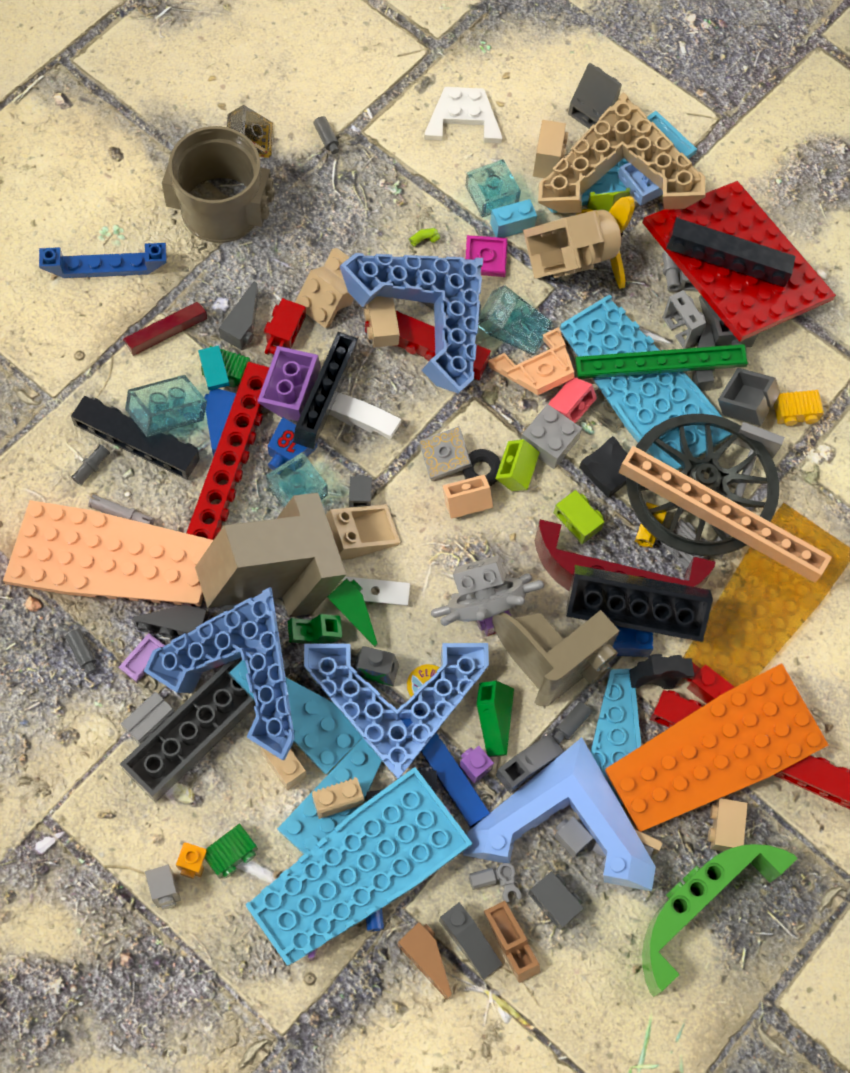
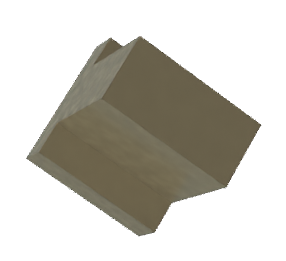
M319 493L294 495L277 519L224 525L195 566L207 608L239 604L249 598H254L261 594L263 590L271 587L273 598L282 597L288 617L313 614L347 575Z

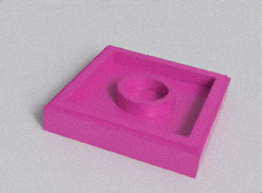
M467 235L465 259L483 258L481 275L505 277L508 238Z

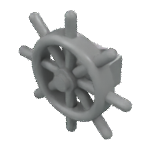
M500 555L457 566L453 577L459 593L452 594L448 605L433 609L431 616L434 618L444 616L440 620L443 626H447L454 621H482L485 618L503 613L516 605H523L526 593L542 589L544 583L541 580L528 583L532 580V576L528 573L519 578H506Z

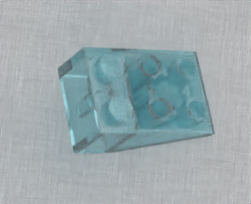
M503 285L492 291L479 314L478 327L488 335L534 355L543 339V334L547 332L552 322L510 288Z

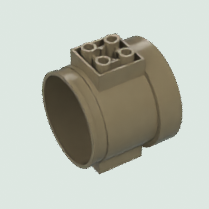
M222 126L199 128L182 137L170 154L169 163L162 180L166 207L180 209L183 222L188 230L196 237L213 243L232 242L248 234L254 226L262 227L264 219L267 220L269 216V202L273 203L275 191L272 190L274 179L271 178L270 169L261 168L259 153L252 141L241 132ZM215 178L232 179L246 186L237 195L222 200H205L189 194L202 182Z

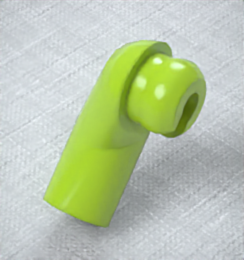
M435 228L421 229L409 238V242L415 247L424 239L429 238L433 243L440 239V235Z

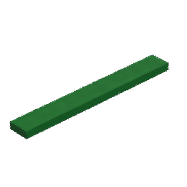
M745 344L579 356L575 358L578 379L747 367L748 364Z

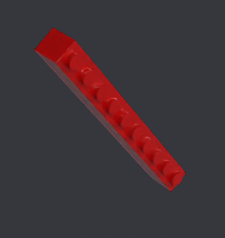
M663 690L650 720L670 728L702 706L695 700H686L680 697V694L675 691ZM810 755L773 775L850 810V770L845 767H836L831 765L830 761L825 758H816Z

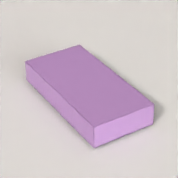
M148 633L123 661L119 669L137 683L145 674L144 669L152 651L165 645Z

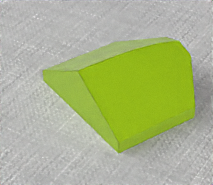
M626 188L625 191L602 194L591 192L587 209L606 210L609 212L618 199L630 196V188Z

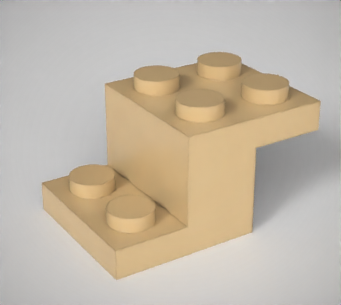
M338 248L332 249L324 266L310 271L295 303L305 306L306 314L324 328L330 327L338 310L350 306L354 300L347 290L340 270V265L350 257Z

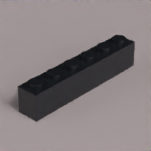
M677 217L670 230L666 246L668 250L785 287L789 281L795 262L794 255Z
M337 332L295 427L293 443L314 450L355 356L358 338Z
M84 395L71 415L74 426L185 480H188L200 460L199 452L194 445L190 443L184 444L178 441L172 434L166 435L161 433L155 426L150 424L147 426L132 415L128 417L122 414L116 407L105 406L97 398H89Z

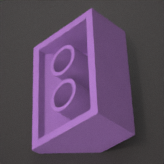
M277 346L258 398V403L281 418L284 417L285 419L298 421L321 369L318 355Z

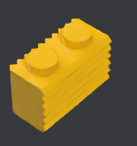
M819 390L780 393L774 403L777 423L785 424L786 426H793L798 422L814 424L820 420L824 413Z

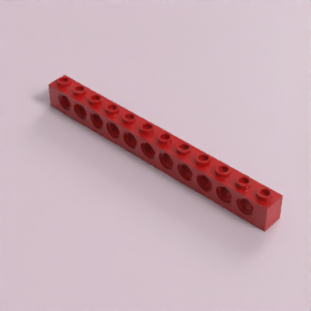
M252 362L247 363L186 534L214 540L221 530L223 521H227L229 503H233L236 496V483H240L243 476V470H241L243 463L247 464L249 459V446L254 445L256 439L255 429L262 423L263 414L261 412L264 406L258 403V398L270 367ZM254 387H260V388H261V389H259V390H252V388H254ZM248 405H253V406H255V407L252 408V409H247V408H245V407L248 406ZM240 424H248L247 427H239ZM235 442L241 443L240 446H232V444ZM228 461L235 462L231 466L225 465V463ZM221 480L228 481V483L225 485L218 484V482ZM215 499L221 500L219 504H211ZM207 519L214 520V522L211 524L204 523V521ZM183 603L182 605H188L193 607L194 604Z

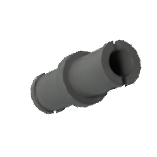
M99 444L88 458H84L83 464L71 478L82 486L93 471L96 472L99 469L98 466L110 452L103 445Z

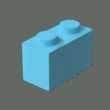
M528 199L492 209L490 225L495 237L504 238L535 227L537 214L531 200Z

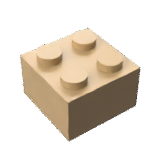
M542 120L533 177L547 178L553 171L554 166L562 158H565L569 133L565 132L566 123Z

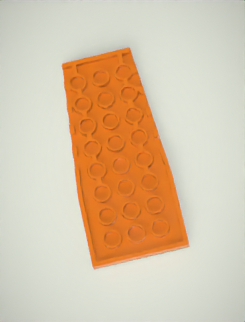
M781 663L715 698L607 767L605 772L636 830L641 832L764 780L829 746Z

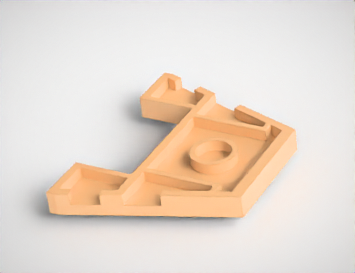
M559 327L543 334V341L550 348L549 350L518 365H515L505 353L488 360L491 369L536 395H540L575 378L571 360Z

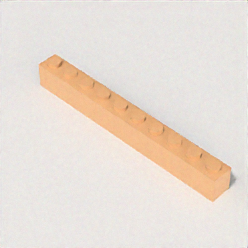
M632 446L621 465L620 474L814 583L822 576L832 556L635 446Z

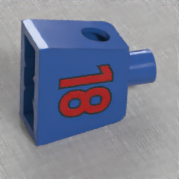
M284 417L279 422L268 444V454L273 457L268 466L275 472H279L283 465L293 470L296 469L318 447L317 443L314 450L293 443L296 425Z

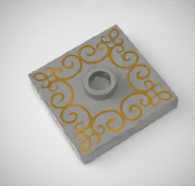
M459 426L419 441L431 481L472 467Z

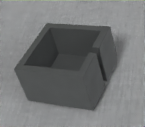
M737 368L718 398V402L724 416L761 426L769 413L768 407L772 408L780 395V391L775 377Z

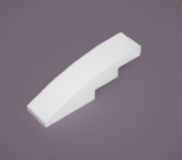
M338 393L329 415L352 427L357 425L370 433L375 431L388 439L392 438L401 424L400 418L342 393Z

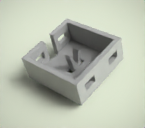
M684 290L669 297L662 318L671 331L686 325L688 329L675 335L683 349H687L699 342L706 325V319L697 310L693 299ZM674 318L677 324L674 325L671 319Z

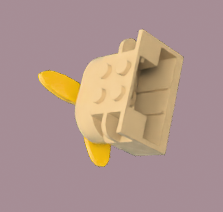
M626 196L618 199L609 212L606 210L582 209L581 213H576L574 216L523 230L534 278L552 274L554 278L593 269V264L610 260L618 287L620 289L625 288V274L620 247L623 231L628 227L634 212L633 198Z

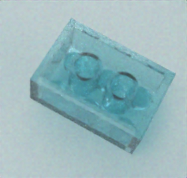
M181 375L129 389L125 410L146 437L204 421L207 400L186 375Z

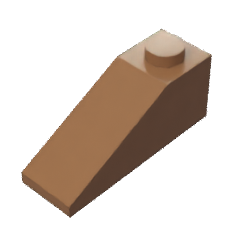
M418 922L398 941L397 946L444 998L448 1000L452 993L437 942L434 939L435 933L427 924L422 926Z

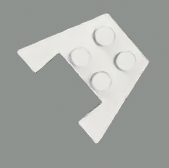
M444 87L425 131L424 140L442 141L443 123L484 125V143H502L500 129L483 88Z

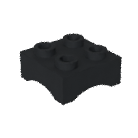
M612 436L595 452L585 457L581 461L579 468L609 498L626 485V476L620 474L619 470L628 453L622 448L618 440Z
M653 654L648 656V659L638 662L637 666L629 670L631 688H639L645 684H654L663 689H673L681 678L694 677L692 658H682V655L662 657V654Z

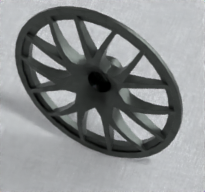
M680 415L653 427L636 445V448L646 453L653 443L656 444L682 466V470L679 472L740 506L763 508L760 517L771 522L779 500L778 473L774 461L761 442L739 433L741 425L716 415ZM705 425L706 456L702 460L693 457L686 441L684 426ZM710 426L721 428L734 434L716 452L713 449ZM679 428L681 452L664 443L659 438L667 432ZM738 437L754 451L737 466L729 469L719 466L718 460L720 456ZM757 456L763 466L766 478L738 473ZM705 472L709 474L708 479L704 478ZM626 477L627 494L635 515L650 534L667 546L681 552L700 556L723 555L747 546V544L734 537L728 538L724 531L711 525L721 540L699 541L706 522L700 518L695 540L674 533L675 526L684 509L672 502L648 509L641 491L649 489ZM731 483L767 484L766 502L742 498L730 492L728 485ZM677 508L670 529L663 526L652 515Z

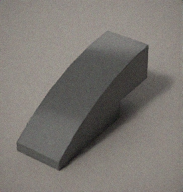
M711 324L705 326L697 348L715 346ZM715 369L692 371V381L701 391L711 390L715 381L713 376Z

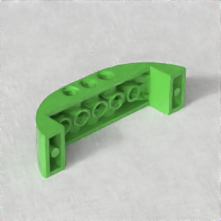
M751 844L725 850L713 857L701 869L698 865L682 879L685 882L684 885L680 881L666 894L669 899L654 915L644 937L642 968L645 982L651 995L655 997L680 975L659 951L749 863L771 883L798 858L794 854L780 848ZM690 890L694 891L696 896H694ZM673 906H676L680 913L676 912Z

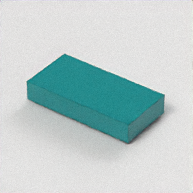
M219 345L198 350L208 391L230 386Z

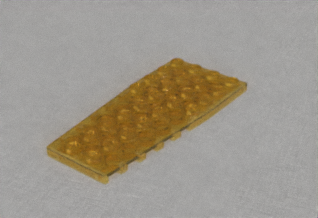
M784 502L773 516L771 523L832 556L822 576L814 583L756 549L749 548L710 612L703 642L693 640L683 658H692V662L700 668L706 664L734 687L745 683L761 673L819 606L850 563V547Z

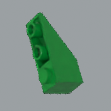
M497 680L479 683L477 710L488 757L505 756L508 750L514 688Z

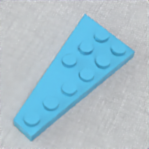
M241 660L229 674L254 699L253 693H250L246 674H248L245 660ZM286 678L295 737L294 743L324 774H327L363 737L333 702Z
M611 669L590 752L620 805L623 806L605 769L641 746L636 688H631L630 669Z
M362 738L314 791L317 792L322 787L326 789L327 786H335L336 783H344L345 780H353L356 777L365 800L366 793L371 788L382 760ZM311 792L277 830L304 855L360 806L319 819Z

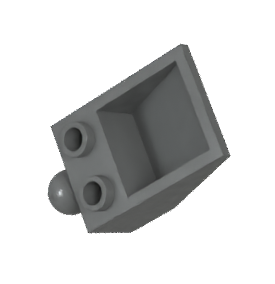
M702 295L699 296L706 325L711 324L715 346L745 344V348L753 346L758 334L739 342Z

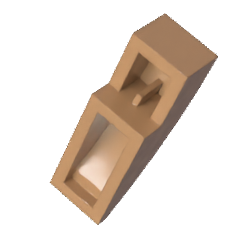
M506 901L485 910L484 914L517 981L521 983L540 973V964L529 947L528 940Z

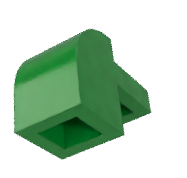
M319 614L312 620L291 618L287 621L290 643L332 644L342 638L341 617L338 615Z

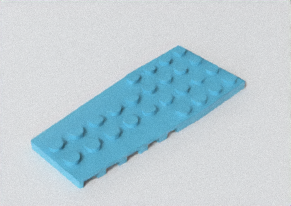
M611 295L604 297L560 325V331L578 357L660 351L653 344L654 340L650 336L646 337L639 329L640 326L637 322H632L625 315L626 311L622 307L619 308L611 300ZM683 371L593 378L637 443L653 427L673 417L686 414H709L722 417L696 384ZM705 425L684 426L688 448L693 457L698 458L706 453ZM710 426L713 447L732 435V433ZM679 428L669 431L659 438L664 443L681 452ZM654 443L646 452L676 470L682 468L677 461Z
M414 767L351 813L330 834L323 837L316 843V846L302 855L295 864L281 873L269 886L267 885L253 900L246 903V908L285 964L290 966L414 889L473 843L416 767Z

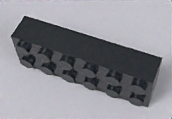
M575 565L566 606V617L588 621L601 610L615 626L703 642L713 597L711 590Z

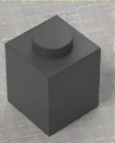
M366 475L350 476L349 508L371 506L372 477H367Z

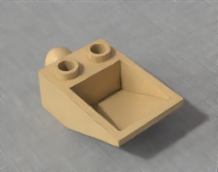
M387 504L330 509L326 514L341 560L354 559L400 544Z

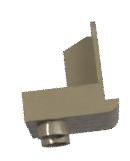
M601 610L565 639L561 637L541 613L513 618L503 612L492 617L494 629L504 648L539 689L534 702L538 706L545 707L550 705L583 678L590 685L594 684L610 670L611 666L609 663L618 654L612 646L619 630Z

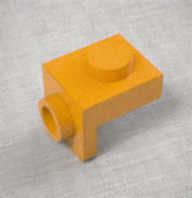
M185 842L176 862V867L181 871L180 874L194 879V876L201 877L204 871L202 863L207 852L206 849Z

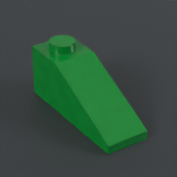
M346 578L327 598L376 647L378 645L363 594L360 592L363 588L354 579L350 582Z

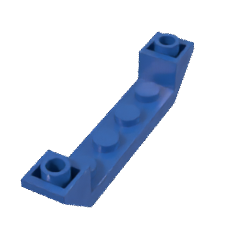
M145 243V253L63 256L60 247L39 248V268L62 278L148 275L167 263L166 243Z

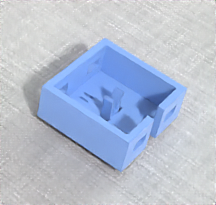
M630 162L620 167L618 178L626 188H630V193L640 206L663 195V190Z

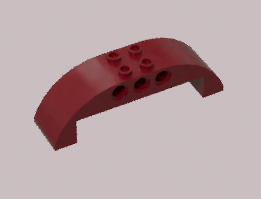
M541 519L534 540L539 559L547 573L568 591H570L575 565L702 588L716 563L715 561L693 557L683 580L559 550L556 547L562 524Z

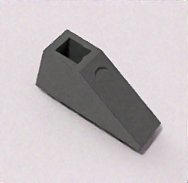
M188 605L133 617V623L139 631L150 633V631L159 632L161 636L172 638V636L179 637L184 633L188 634L208 620V614L205 609Z
M548 734L497 770L496 777L511 794L564 751L554 738Z

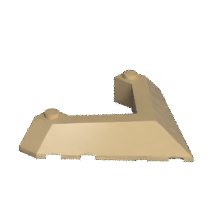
M623 92L618 97L619 100L612 107L610 106L599 118V121L595 125L593 124L571 148V152L554 166L550 175L542 179L539 183L538 203L559 213H581L582 194L623 158L663 190L664 209H685L705 198V176L692 166V162L674 147L669 138L653 122H650L644 112L637 105H634Z

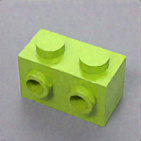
M525 439L508 441L495 479L510 491L528 490L540 452Z
M574 490L558 502L553 512L581 544H584L601 531L605 522L602 514L598 510H594L589 505L588 499L583 494H579L577 490Z

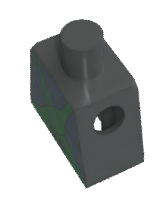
M362 646L357 654L354 665L357 674L364 680L394 687L399 668L395 654Z

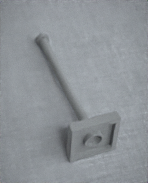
M745 422L742 423L739 433H742L745 437L761 442L772 458H774L782 446L785 438ZM739 437L733 442V444L749 449L748 457L754 452ZM757 456L743 469L741 474H751ZM738 483L734 494L742 497L747 483ZM716 555L710 557L721 560L723 555Z

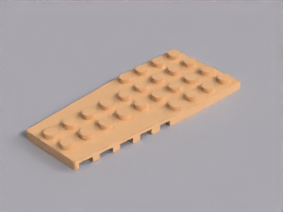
M30 500L3 582L7 585L74 596H106L108 599H118L120 597L129 598L131 601L143 599L151 600L154 603L166 601L177 605L189 603L201 606L204 595L195 566L213 540L93 510Z

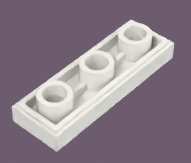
M346 576L343 578V581L347 578L350 582L354 579L363 588L360 592L363 594L365 602L408 606L410 583ZM377 587L380 589V593L373 595L371 590Z

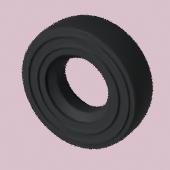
M477 449L469 453L472 467L463 470L465 479L481 476L474 471V465L482 461L489 464L491 470L485 477L489 486L494 485L498 481L495 478L501 463L499 457L486 449Z

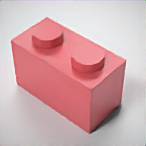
M573 378L563 385L556 396L550 400L549 405L576 423L597 397L592 384L578 378Z

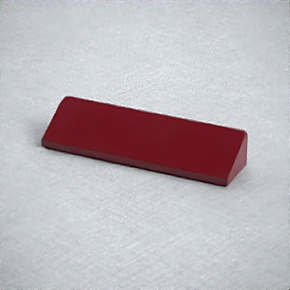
M195 302L123 338V341L131 354L135 356L208 319L207 312L198 302Z

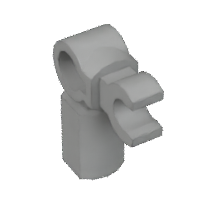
M509 863L499 865L496 870L488 868L469 874L473 890L496 884V880H499L500 886L504 888L502 893L503 901L509 902V892H514L517 900L521 899V892L514 885L516 882L514 876L515 869Z

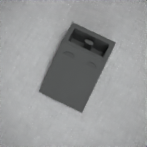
M589 63L570 102L568 115L590 129L593 124L595 125L599 121L602 114L618 101L622 84L616 78L602 71L601 68Z

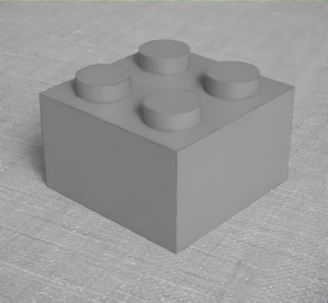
M547 404L523 432L521 439H525L540 452L538 458L555 469L579 440L582 427Z

